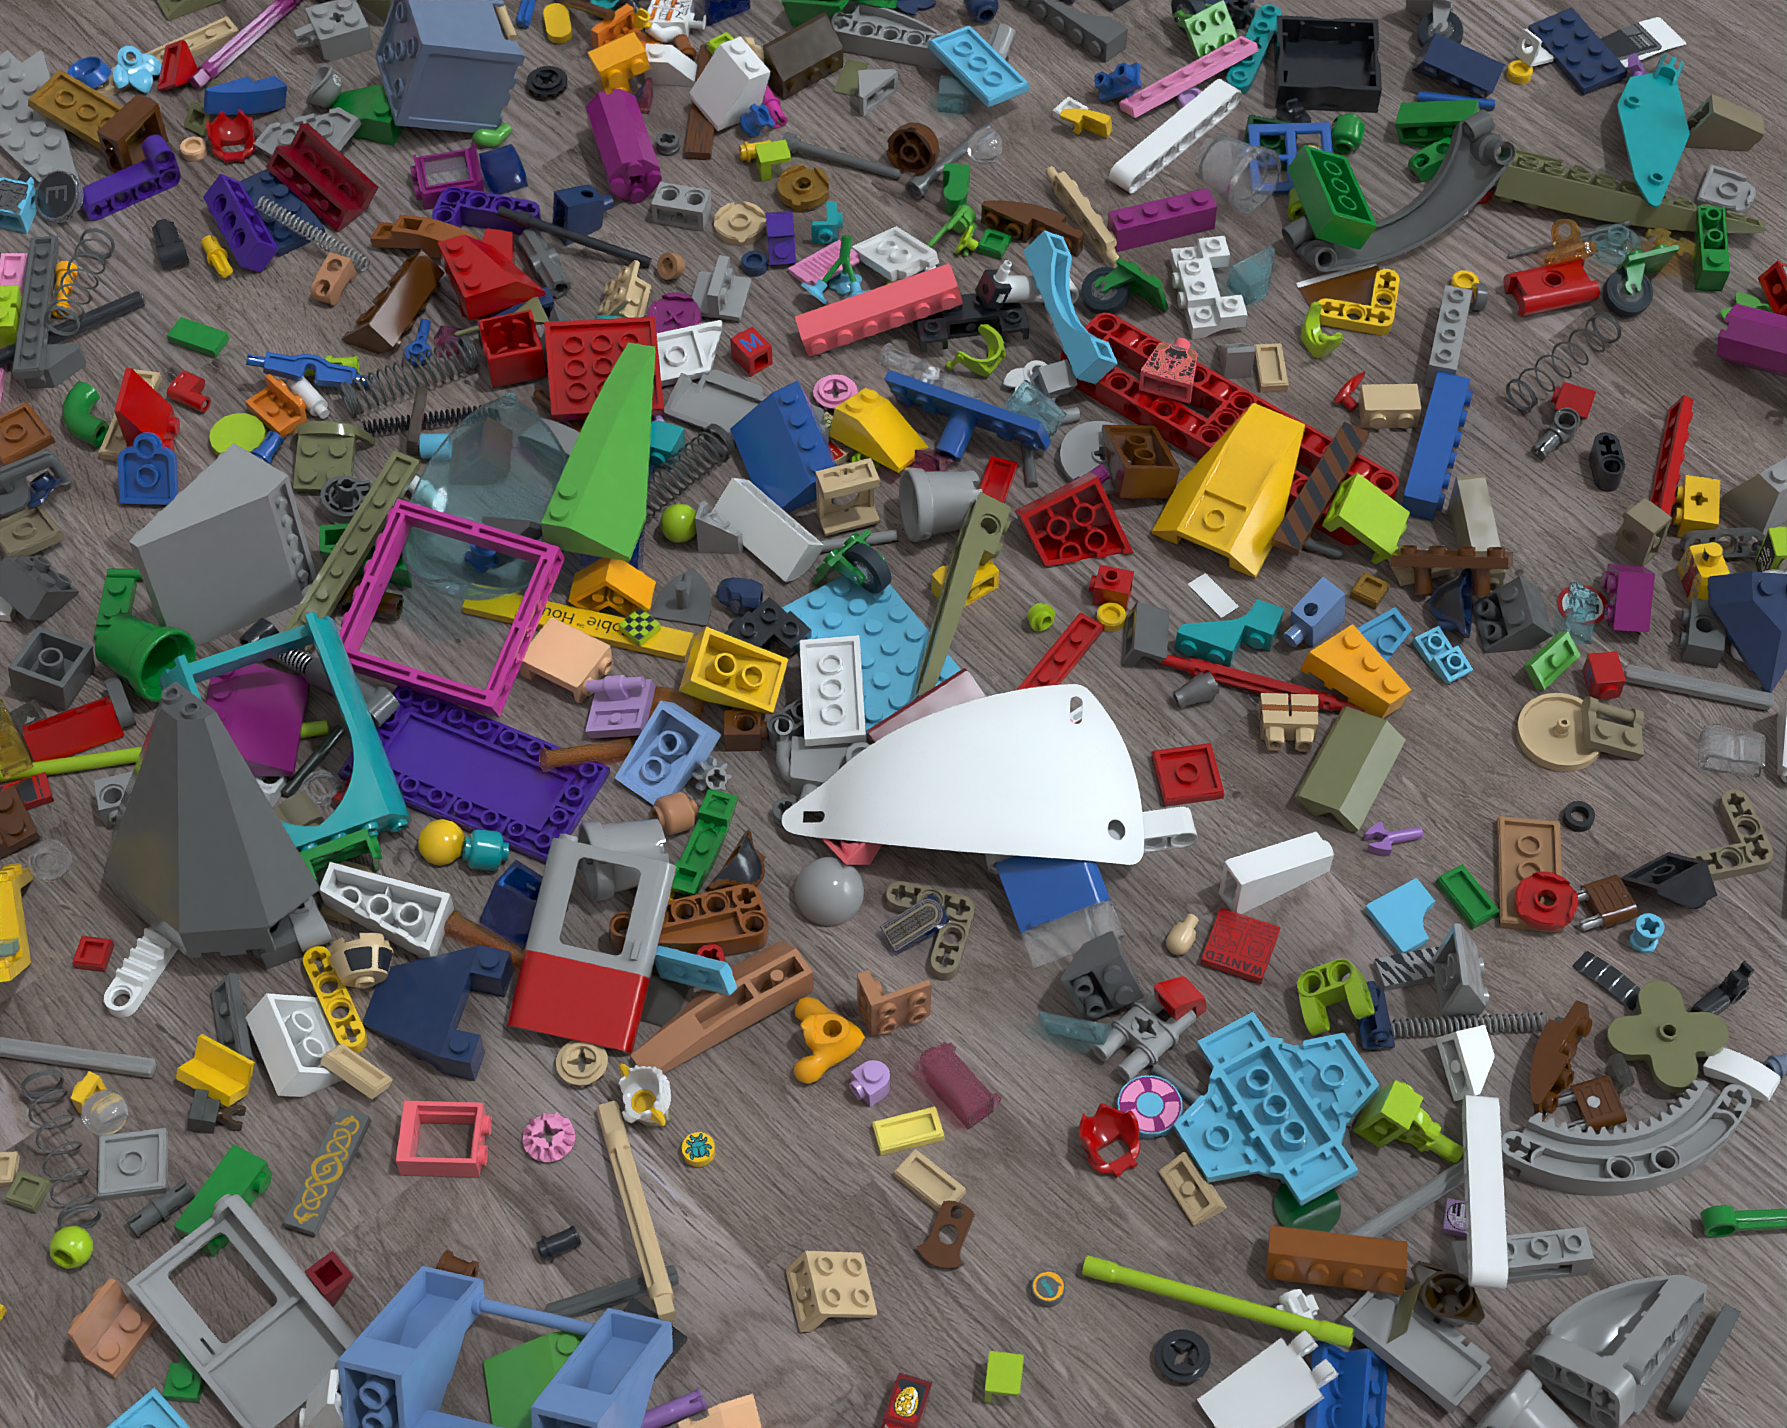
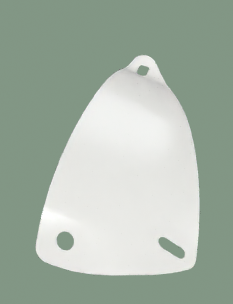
M1078 684L1034 687L1000 693L962 703L909 723L861 751L825 783L787 809L782 816V825L788 832L816 838L960 852L1086 860L1126 865L1138 863L1144 853L1141 799L1129 753L1119 731L1103 706L1086 687ZM1075 696L1080 697L1083 702L1082 721L1079 724H1074L1070 721V701ZM803 811H823L825 814L824 820L818 823H803ZM1116 819L1123 823L1125 835L1122 839L1115 840L1109 835L1108 824L1111 820Z

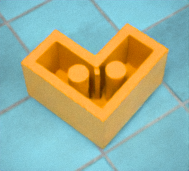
M634 32L587 52L597 87L600 92L605 91L606 94L614 93L613 89L618 88L632 94L628 79L651 69L646 50Z
M603 557L575 573L568 602L578 608L595 612L610 606L628 617L639 607L645 612L650 610L656 581L625 561Z

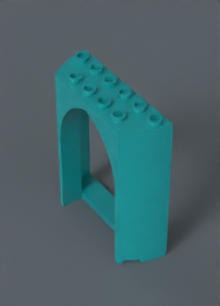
M316 612L305 614V625L191 663L187 662L185 654L178 656L174 659L176 666L173 669H165L159 679L162 691L174 682H178L202 700L196 683L314 644L348 732L354 763L351 781L344 798L336 810L319 826H300L281 821L298 852L367 828L369 836L376 835L378 838V833L389 829L391 832L400 831L408 827V823L412 821L335 621L327 615L323 619L318 618Z

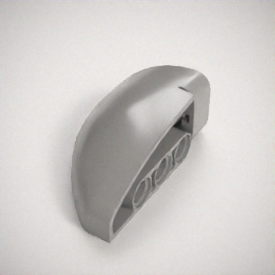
M1668 1275L1631 1280L1593 1293L1573 1304L1548 1325L1546 1337L1529 1356V1365L1548 1390L1568 1409L1596 1428H1621L1631 1414L1639 1415L1668 1373L1704 1307L1707 1285L1688 1276Z

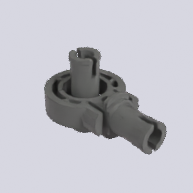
M350 476L331 478L321 489L320 509L331 521L349 524L373 484L370 480L359 481Z

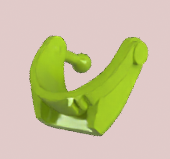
M1313 302L1310 305L1301 328V340L1316 359L1328 355L1338 348L1343 341V335L1340 332L1335 333L1333 336H1328L1321 332L1319 318L1322 305L1319 302Z
M987 324L980 325L978 331L988 345L987 359H975L962 351H958L955 354V359L946 362V368L952 370L959 362L976 374L989 377L1006 356L1004 341L1001 335Z

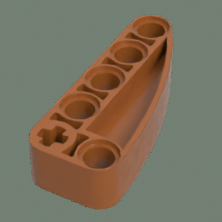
M741 884L668 901L658 946L696 955L702 946L716 944L723 949L724 956L756 951L763 948L768 941L769 921L758 888L751 884ZM632 909L614 914L609 921L610 944L616 951H623L626 934L618 932L628 930ZM712 909H719V910H721V911L718 912V913H714V912H711L710 910H712ZM682 916L691 917L688 920L680 919ZM753 928H756V929H759L760 931H758V932H750L749 930H750V929H753Z

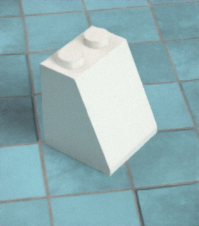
M739 37L719 45L690 90L688 97L714 128L719 131L740 123L741 115L748 114L753 103L758 106L762 104L771 71L746 42Z

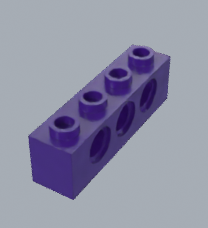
M220 174L205 193L203 199L208 206V211L217 222L218 229L223 233L227 246L234 253L237 264L245 270L251 269L261 273L279 249L257 209L254 208L255 206L242 182Z

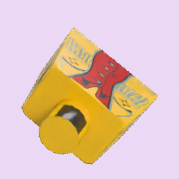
M1710 542L1689 546L1676 567L1690 604L1693 598L1708 600V577L1730 574L1722 555L1723 549L1718 543Z

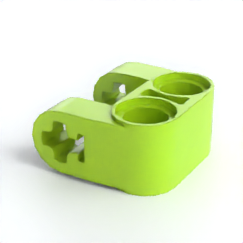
M1336 959L1303 972L1297 981L1304 1021L1313 1036L1330 1030L1325 1007L1348 999L1351 1011L1358 1020L1374 1014V1006L1365 977L1347 959ZM1350 973L1348 979L1342 982L1343 977ZM1321 984L1320 988L1316 992L1312 993L1313 989L1317 985Z

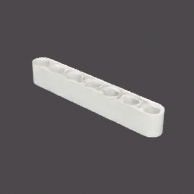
M1217 79L1121 158L1111 169L1109 180L1129 193L1136 192L1234 110L1240 102L1242 92L1225 81Z
M1175 807L1142 812L1144 853L1183 848L1197 841L1198 837L1189 808ZM1111 820L1108 824V833L1113 839L1120 840L1125 835V827L1121 821ZM985 853L988 870L991 873L999 874L995 864L1015 855Z
M1464 1095L1462 1104V1136L1469 1287L1506 1290L1508 1257L1499 1098Z

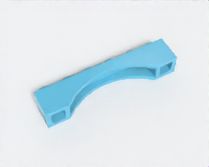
M1044 230L1023 251L1027 259V266L1035 278L1036 287L1043 297L1045 309L1051 316L1054 324L1053 328L1059 335L1063 345V352L1067 355L1072 366L1073 375L1079 380L1096 384L1118 363L1109 342L1100 340L1090 334L1079 321L1071 301L1069 287L1072 256L1062 236Z

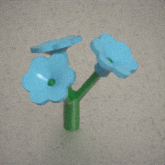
M842 235L839 258L822 280L819 278L815 285L801 283L802 287L826 305L828 301L824 298L822 292L828 286L826 284L841 264L842 270L840 274L831 278L829 288L836 291L840 296H846L851 293L847 298L867 292L861 289L862 277L854 273L850 263L852 236Z

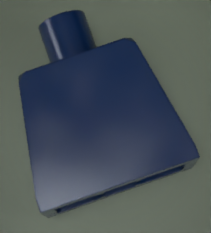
M588 184L554 191L552 224L588 236L602 227L603 212L614 207L612 197L609 194L601 196ZM558 237L565 244V246L574 243Z

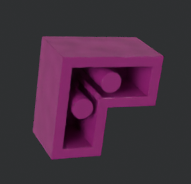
M1607 564V571L1602 573L1601 586L1602 589H1605V593L1610 596V604L1605 606L1604 620L1608 622V626L1611 629L1649 632L1655 573L1639 565Z

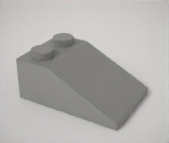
M1454 924L1432 958L1439 1013L1443 1018L1446 1015L1450 1018L1452 1015L1456 1018L1459 1015L1462 1017L1468 1015L1470 1017L1472 1014L1476 1017L1478 1014L1481 1015L1489 1003L1488 990L1483 988L1482 984L1484 961L1482 957L1478 956L1477 946L1461 924Z

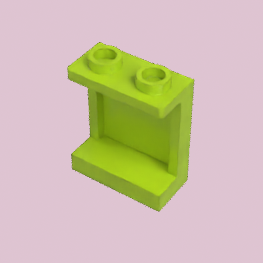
M1356 473L1340 484L1322 526L1330 532L1340 526L1375 551L1371 561L1378 564L1385 559H1391V554L1398 549L1397 542L1407 529V524L1405 523L1410 512L1359 473Z

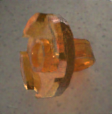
M1559 219L1555 221L1551 228L1555 250L1545 254L1543 261L1546 266L1556 264L1558 261L1586 259L1594 256L1593 254L1599 253L1597 243L1595 241L1582 243L1577 223L1570 219ZM1564 223L1568 224L1571 228V233L1566 239L1561 238L1559 235V228Z

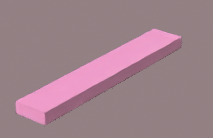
M1240 36L1120 101V109L1136 118L1258 52L1257 43Z

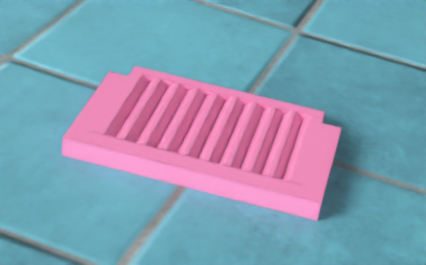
M838 240L788 268V273L801 282L815 285L819 278L823 279L839 258L841 241ZM851 248L850 263L853 267L860 263L859 253ZM842 264L835 271L831 278L840 274V271L842 270Z

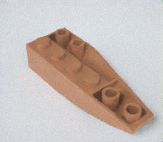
M779 941L731 967L737 989L730 996L704 989L631 1054V1059L639 1067L650 1066L652 1068L655 1066L657 1069L662 1070L664 1074L814 991L813 971L795 947Z

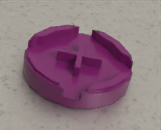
M680 292L662 295L661 299L657 302L655 300L651 304L647 313V317L655 316L656 333L702 323L701 311L697 303L689 295Z

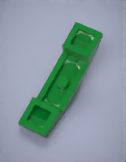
M708 789L698 811L699 819L680 861H676L674 864L676 871L671 891L688 896L698 894L707 880L723 846L735 812L738 796Z

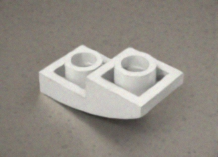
M1724 1048L1719 1054L1709 1057L1703 1066L1704 1076L1741 1085L1750 1092L1751 1098L1769 1102L1780 1083V1076L1771 1069L1727 1048Z

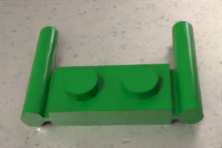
M107 569V578H105L96 621L97 629L94 631L95 641L100 631L106 634L107 630L111 627V625L106 623L111 617L118 613H132L137 588L136 581L143 580L139 569Z

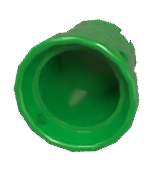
M128 612L118 613L106 622L111 627L107 630L106 634L100 631L95 643V656L97 660L127 681L135 694L151 702L161 701L162 690L159 685V679L165 669H173L176 666L174 659L185 654L188 663L196 660L195 643L190 634L172 626L161 627Z

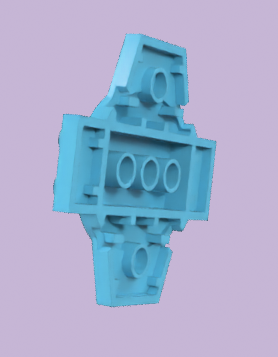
M1253 1011L1197 1041V1047L1212 1068L1208 1092L1204 1096L1201 1095L1174 1123V1130L1207 1183L1258 1173L1266 1177L1280 1179L1282 1184L1286 1183L1299 1205L1302 1206L1358 1175V1168L1342 1145L1346 1125L1379 1091L1380 1085L1345 1033L1303 1040V1044L1293 1046L1284 1043L1282 1038L1270 1037Z

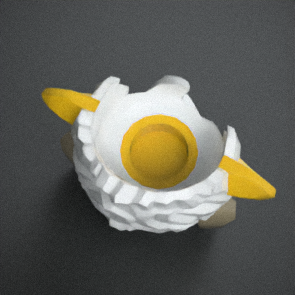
M621 1063L619 1070L622 1078L619 1081L625 1103V1111L622 1112L625 1121L629 1123L639 1121L645 1126L655 1128L668 1124L671 1121L669 1110L671 1090L670 1082L663 1075L662 1070L657 1069L655 1066L651 1068L650 1066L639 1067L636 1065L634 1068H629Z

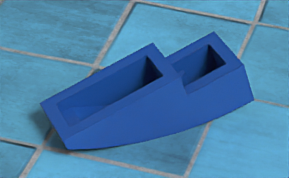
M247 76L208 87L204 91L203 111L210 114H219L223 111L225 114L237 115L239 109L244 114L282 109L286 106L287 85L276 76L253 81Z

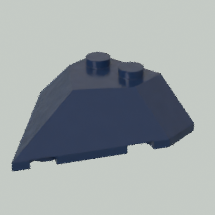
M1750 571L1708 577V607L1714 616L1718 615L1727 629L1725 631L1726 635L1750 672L1754 671L1761 682V690L1772 693L1787 669V574Z

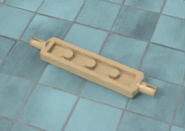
M1053 166L1048 167L1045 170V175L1050 179L1057 198L1081 231L1084 232V235L1103 261H1109L1112 267L1116 268V260L1119 256L1115 249L1117 241L1114 233L1108 231L1102 217L1095 213L1088 198L1083 197L1079 191L1077 183L1071 180L1065 171L1058 173Z

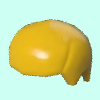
M444 819L431 821L421 830L418 839V849L428 863L437 866L450 864L456 858L462 856L465 835L462 829L452 821Z

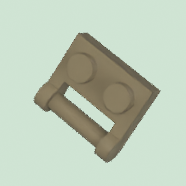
M1590 696L1584 698L1581 706L1584 747L1639 761L1644 756L1641 726L1644 719L1643 711L1634 708L1626 710L1600 703L1597 698ZM1596 714L1625 721L1627 726L1599 719L1596 717Z

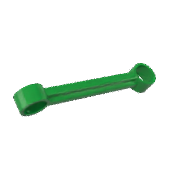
M1717 1205L1706 1208L1700 1213L1704 1234L1712 1238L1726 1237L1737 1231L1787 1229V1209L1735 1211L1732 1206Z

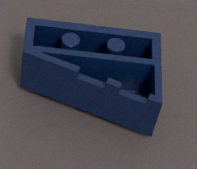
M1435 33L1424 42L1412 71L1443 81L1451 86L1465 89L1471 95L1483 98V96L1488 97L1493 93L1505 64Z

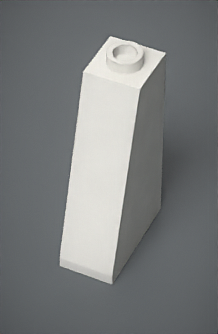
M1313 832L1230 858L1224 862L1219 895L1231 911L1243 914L1329 872L1334 856L1333 849L1326 840H1322L1317 832Z

